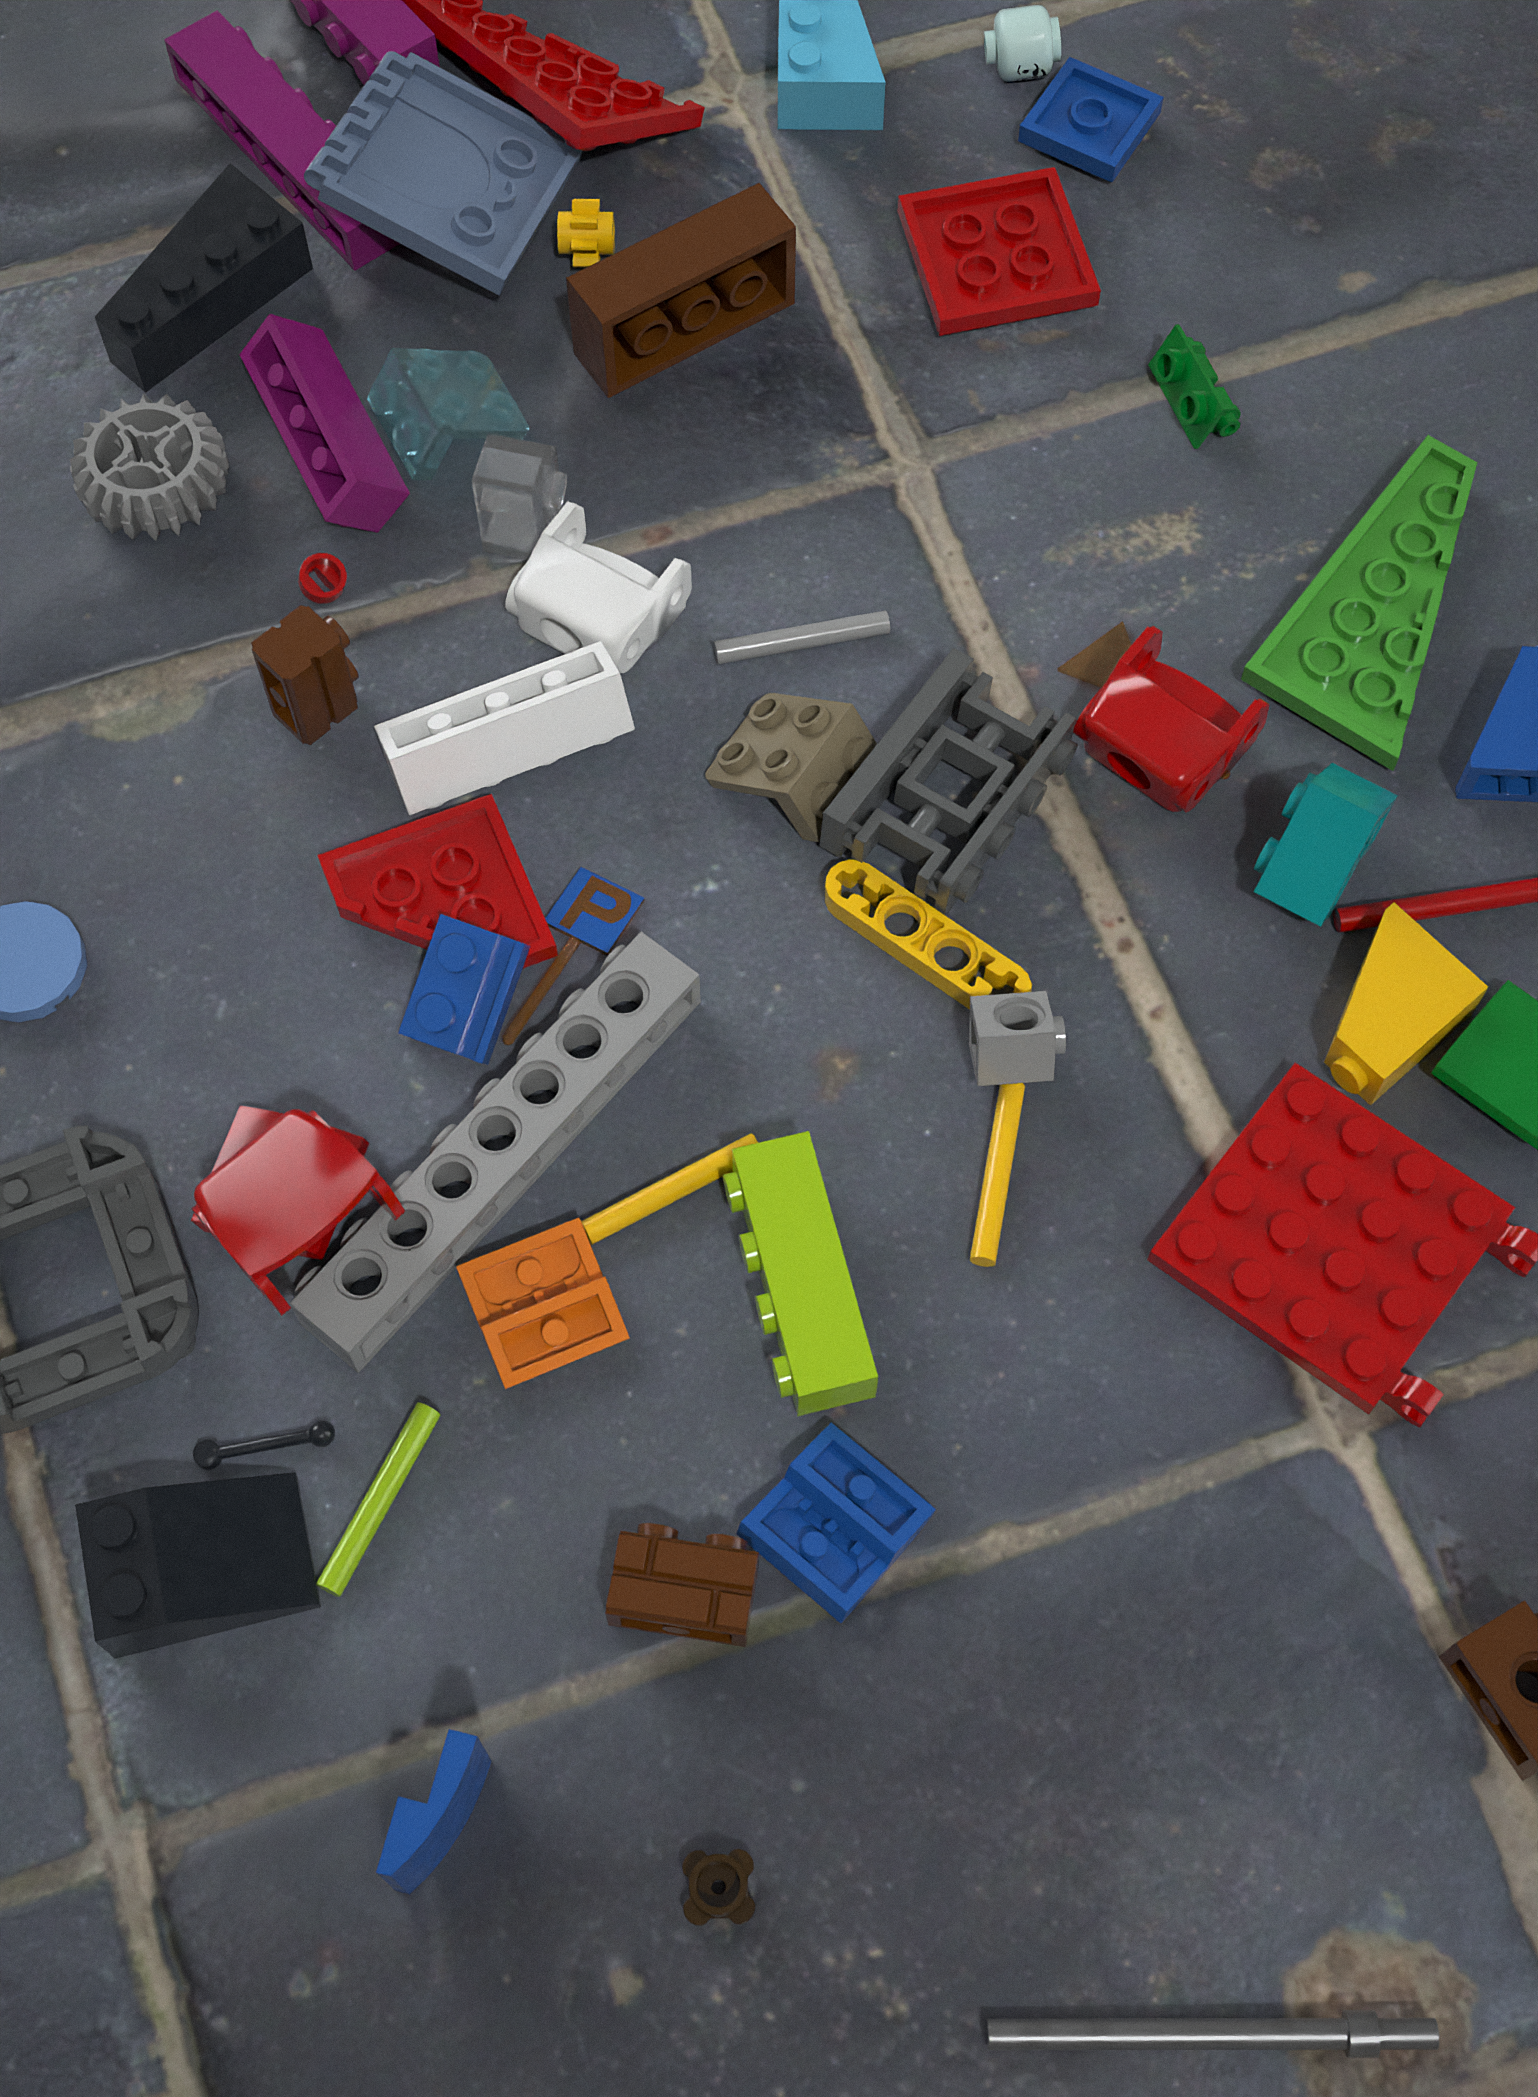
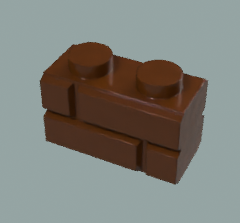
M300 605L280 620V628L272 626L251 642V650L273 716L301 743L312 745L331 730V722L338 724L358 709L353 682L359 678V674L353 663L345 655L344 649L350 645V640L339 623L330 616L322 619L309 606Z
M655 1523L639 1524L637 1533L620 1531L605 1614L608 1626L746 1647L758 1576L759 1552L746 1550L747 1541L725 1534H709L706 1536L705 1544L678 1540V1530Z

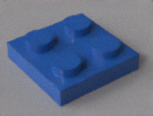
M1069 57L1020 124L1018 141L1109 182H1113L1160 115L1164 97Z

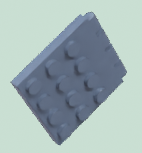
M389 51L384 55L371 74L369 81L365 83L348 108L347 113L343 115L328 137L325 146L320 149L305 171L304 179L309 186L320 191L319 201L500 296L579 163L583 151L567 145L562 136L544 123L537 121L418 55L410 52L407 58L396 52Z

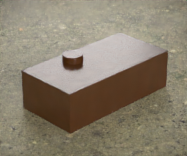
M757 183L566 277L574 355L607 398H610L795 304L796 226L764 187Z

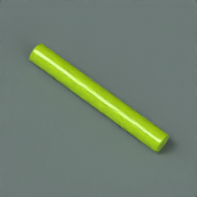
M419 1402L415 1405L319 1577L316 1585L322 1590L336 1597H341L440 1418V1413L435 1409Z

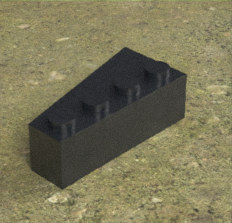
M230 163L95 316L110 362L145 393L313 269L303 222Z

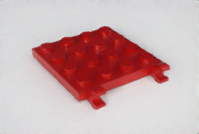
M1295 1062L1151 1249L1147 1261L1368 1415L1379 1400H1381L1406 1421L1420 1428L1444 1394L1429 1382L1419 1377L1402 1373L1401 1369L1485 1251L1501 1261L1509 1270L1525 1278L1538 1260V1233L1522 1226H1513L1506 1223L1516 1207Z

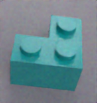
M1331 763L1318 775L1310 772L1303 784L1299 782L1296 785L1282 811L1281 816L1290 820L1282 838L1279 841L1270 837L1255 863L1253 870L1261 873L1262 876L1254 892L1321 927L1332 914L1359 861L1371 848L1398 795L1334 763Z

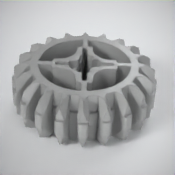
M143 393L139 403L129 405L121 398L118 410L110 412L100 408V423H84V437L73 440V453L75 456L69 460L71 464L70 472L75 482L73 487L79 501L83 502L87 513L93 517L94 521H102L111 534L124 529L125 534L134 540L142 531H147L148 535L156 541L161 530L170 528L179 536L182 523L189 521L200 526V510L216 511V495L226 493L225 486L227 482L225 476L229 474V462L224 451L223 438L217 432L216 427H213L212 421L207 417L206 413H196L195 408L191 406L188 400L175 405V402L166 394L157 403H152V400Z

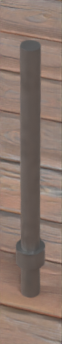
M1343 2010L1342 2018L987 2019L988 2051L1344 2050L1347 2058H1378L1380 2050H1438L1439 2030L1435 2018H1378L1375 2010Z

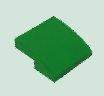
M1507 980L1437 1063L1431 1074L1538 1150V1000Z

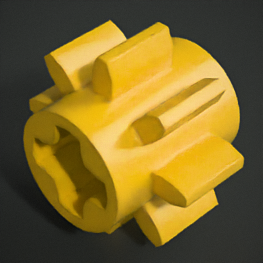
M600 199L572 200V211H558L557 240L559 254H573V267H589L601 261V255H613L615 252L614 212H600Z

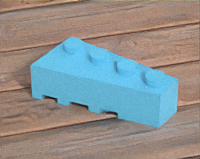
M779 0L778 129L883 130L886 82L858 0Z

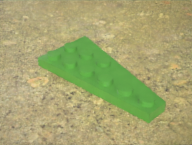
M1427 435L1245 665L1241 680L1394 771L1400 756L1404 733L1412 711L1416 688L1427 655L1446 575L1453 557L1454 545L1478 462Z

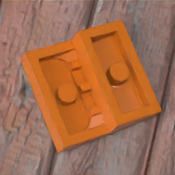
M580 1217L456 1266L505 1389L630 1339L607 1279L602 1275Z

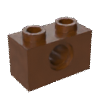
M1524 1600L1460 1639L1439 1656L1522 1781L1538 1772V1703L1525 1699L1518 1691L1515 1681L1517 1671L1527 1672L1538 1680V1613H1533Z

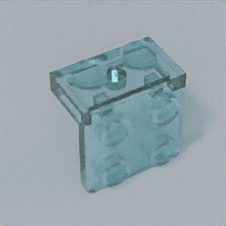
M391 348L367 397L373 412L376 414L412 480H432L453 439L522 440L529 430L527 421L497 373L493 363L486 355L477 351Z

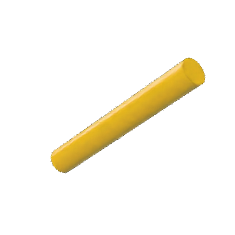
M1023 1083L999 1085L970 1255V1262L978 1266L992 1267L996 1264L1025 1091Z
M750 1133L582 1220L581 1222L590 1244L593 1245L718 1180L724 1174L733 1172L732 1149L758 1143L757 1139Z

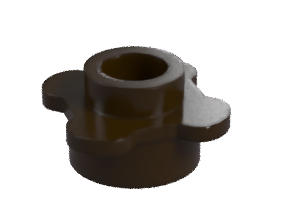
M734 1849L728 1855L712 1854L708 1856L701 1850L693 1851L687 1855L682 1865L683 1873L689 1879V1898L683 1905L686 1919L695 1926H703L710 1919H730L736 1925L748 1922L755 1912V1902L748 1893V1877L754 1870L752 1857L742 1849ZM717 1880L723 1881L726 1885V1889L722 1894H715L712 1891V1884Z

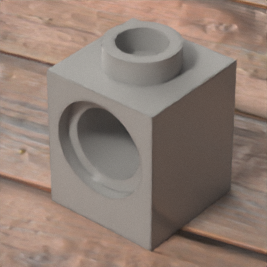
M1046 991L970 996L969 1047L977 1086L1054 1081L1055 1055L1065 1054L1066 1033L1063 1017L1052 1016Z

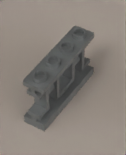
M955 648L950 651L823 812L820 847L839 858L848 848L852 851L851 858L862 863L879 842L922 867L917 874L914 894L924 900L928 895L936 899L935 909L945 916L958 899L964 903L970 900L983 878L984 870L981 869L990 856L997 860L1001 858L1014 837L1016 827L1013 825L1021 814L1030 817L1036 811L1047 790V785L1044 783L1052 772L1059 776L1064 773L1078 747V744L1071 740L1077 718L1068 713H1065L1057 721L1053 719L1055 711L1044 706L1030 726L987 703L993 677L984 672L979 677L972 674L974 658ZM959 704L957 721L978 732L972 741L944 725ZM999 745L1029 761L1012 784L1011 779L1015 765L993 753ZM942 759L986 783L967 809L922 785ZM895 787L894 803L915 814L908 825L879 809ZM936 827L966 844L948 870L951 850L929 837Z

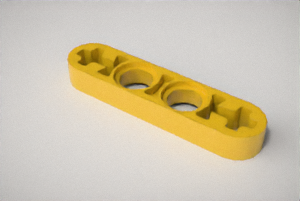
M848 859L837 863L828 872L825 883V904L828 911L835 918L969 1010L970 996L991 995L993 988L1000 990L1006 984L1014 988L1013 993L1032 991L1029 975L1021 966L870 864ZM857 883L863 885V897L855 893L848 899L841 896L842 885L850 889ZM870 904L877 908L872 918L869 917ZM907 913L918 921L919 928L912 935L900 937L891 934L886 929L884 922L892 914ZM948 946L957 947L967 954L969 963L961 970L948 971L936 963L934 956L941 948ZM984 966V978L982 979L978 976L975 985L970 986L969 984L974 981L979 967Z

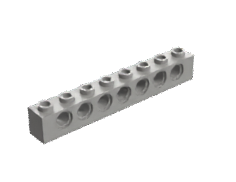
M642 931L627 947L624 945L616 947L605 959L597 979L586 990L582 988L577 989L567 998L560 1009L559 1019L544 1035L536 1033L527 1040L518 1053L517 1063L501 1080L494 1078L481 1089L474 1101V1109L458 1126L450 1124L439 1133L432 1143L430 1155L414 1172L408 1170L392 1183L390 1188L406 1212L397 1220H394L381 1206L369 1220L367 1218L358 1220L344 1235L339 1252L324 1267L317 1266L301 1279L295 1289V1298L290 1302L300 1325L359 1373L701 1003L699 974ZM623 1001H631L640 1005L635 1011L630 1013H617L611 1009L614 1005ZM581 1045H590L599 1049L589 1058L580 1059L569 1055L574 1048ZM538 1090H550L557 1094L554 1099L545 1104H533L527 1101V1098ZM497 1135H506L514 1139L509 1147L500 1151H490L483 1147L490 1138ZM454 1181H463L471 1185L465 1194L457 1198H445L439 1195L443 1187ZM420 1228L426 1231L424 1238L413 1246L404 1247L395 1244L399 1234L407 1229ZM376 1276L381 1278L379 1286L370 1294L358 1296L349 1293L354 1282L361 1277Z

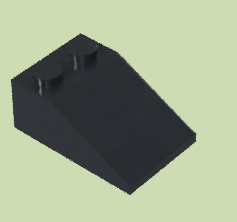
M295 1472L145 1487L75 1504L95 1642L114 1659L321 1607L298 1476Z

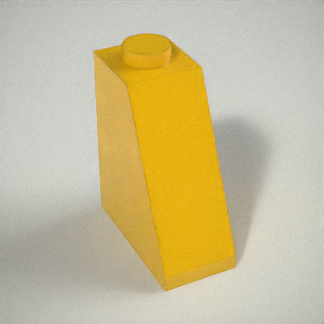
M1392 903L1385 910L1371 939L1324 1063L1330 1068L1335 1081L1344 1090L1352 1094H1358L1369 1105H1372L1474 1013L1488 986L1396 903Z

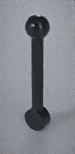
M317 1421L308 1430L218 1446L211 1440H204L195 1446L193 1458L201 1468L211 1470L216 1468L222 1459L307 1443H312L318 1447H326L334 1440L335 1429L327 1421Z

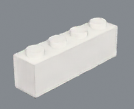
M601 641L374 726L393 781L409 815L425 809L436 808L451 799L483 787L494 786L506 778L538 766L549 765L559 758L593 745L607 743L614 737L635 730L620 672Z

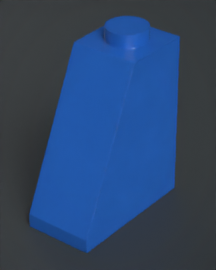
M1538 645L1534 647L1522 646L1456 785V799L1538 802Z

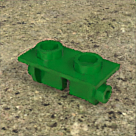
M1175 324L1148 366L1193 448L1199 449L1210 432H1219L1222 437L1234 434L1240 428L1239 419L1241 412L1236 405H1233L1224 387H1214L1219 378L1205 355L1206 350L1203 344L1199 341H1194L1192 337H1186L1181 326Z

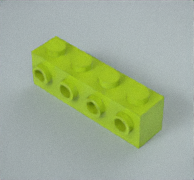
M809 1131L732 1149L733 1172L724 1174L723 1181L731 1212L743 1211L748 1228V1233L739 1234L741 1252L747 1273L759 1271L765 1294L755 1296L763 1334L776 1333L781 1356L771 1358L780 1397H793L797 1416L875 1398L878 1374Z

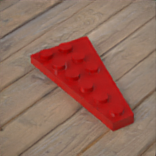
M402 0L435 34V38L441 46L456 53L468 63L470 69L484 75L500 88L502 94L516 100L532 113L534 119L548 125L565 139L567 145L574 149L591 151L600 145L617 142L634 143L639 138L701 127L705 107L691 100L685 101L684 105L680 106L663 98L664 87L650 80L640 83L635 80L623 79L618 76L619 65L553 33L547 34L545 40L527 32V21L512 13L503 16L482 10L483 0Z

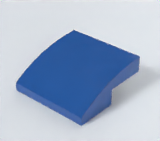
M831 1422L790 1463L784 1478L740 1522L736 1534L741 1539L747 1541L749 1546L756 1552H759L763 1558L839 1623H842L905 1551L933 1516L936 1509Z
M448 1729L428 1802L423 1803L398 1796L376 1873L395 1891L406 1894L413 1892L442 1861L470 1817L492 1761L478 1736Z

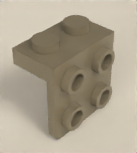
M768 693L753 704L749 714L733 736L719 750L716 759L707 769L705 777L713 788L775 798L801 838L820 843L823 812L872 752L877 743L851 703Z

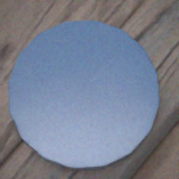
M28 901L0 906V1020L19 1023L44 1018L57 1010L55 1005L62 1002L67 995L71 999L80 988L87 968L85 944L69 917L50 905Z

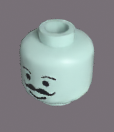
M1042 5L1000 10L994 19V30L984 31L986 65L996 64L999 76L1007 82L1048 76L1053 67V62L1061 61V37L1058 17L1050 18L1048 11Z

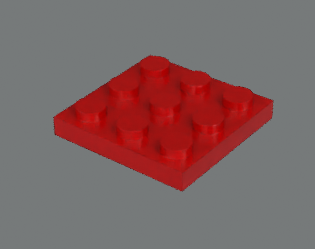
M1055 167L898 196L897 211L939 336L1099 305L1101 289Z

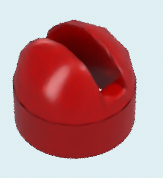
M316 553L303 561L299 571L298 583L305 598L316 604H328L337 600L342 595L347 580V573L343 563L337 557L328 553ZM315 571L321 582L331 591L324 592L309 574Z

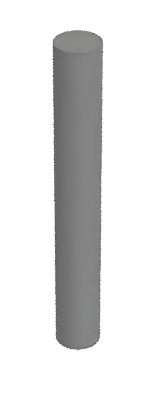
M884 610L714 641V651L717 664H724L890 634V621L887 611Z

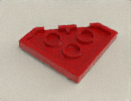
M492 794L317 855L341 918L428 950L439 916L443 914L530 945L523 969L558 956L554 938Z

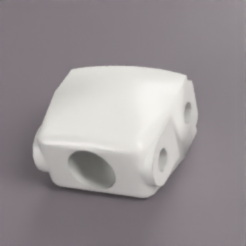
M567 501L542 532L527 563L512 581L507 593L505 607L508 612L518 617V623L525 633L563 654L601 641L619 672L625 673L631 669L641 655L665 635L686 607V600L692 589L691 565L681 559L674 558L664 573L658 578L648 570L624 557L584 544L583 541L586 536L584 508Z

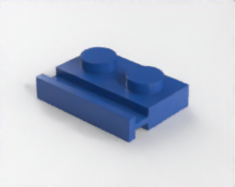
M440 914L398 1033L488 1065L530 945Z

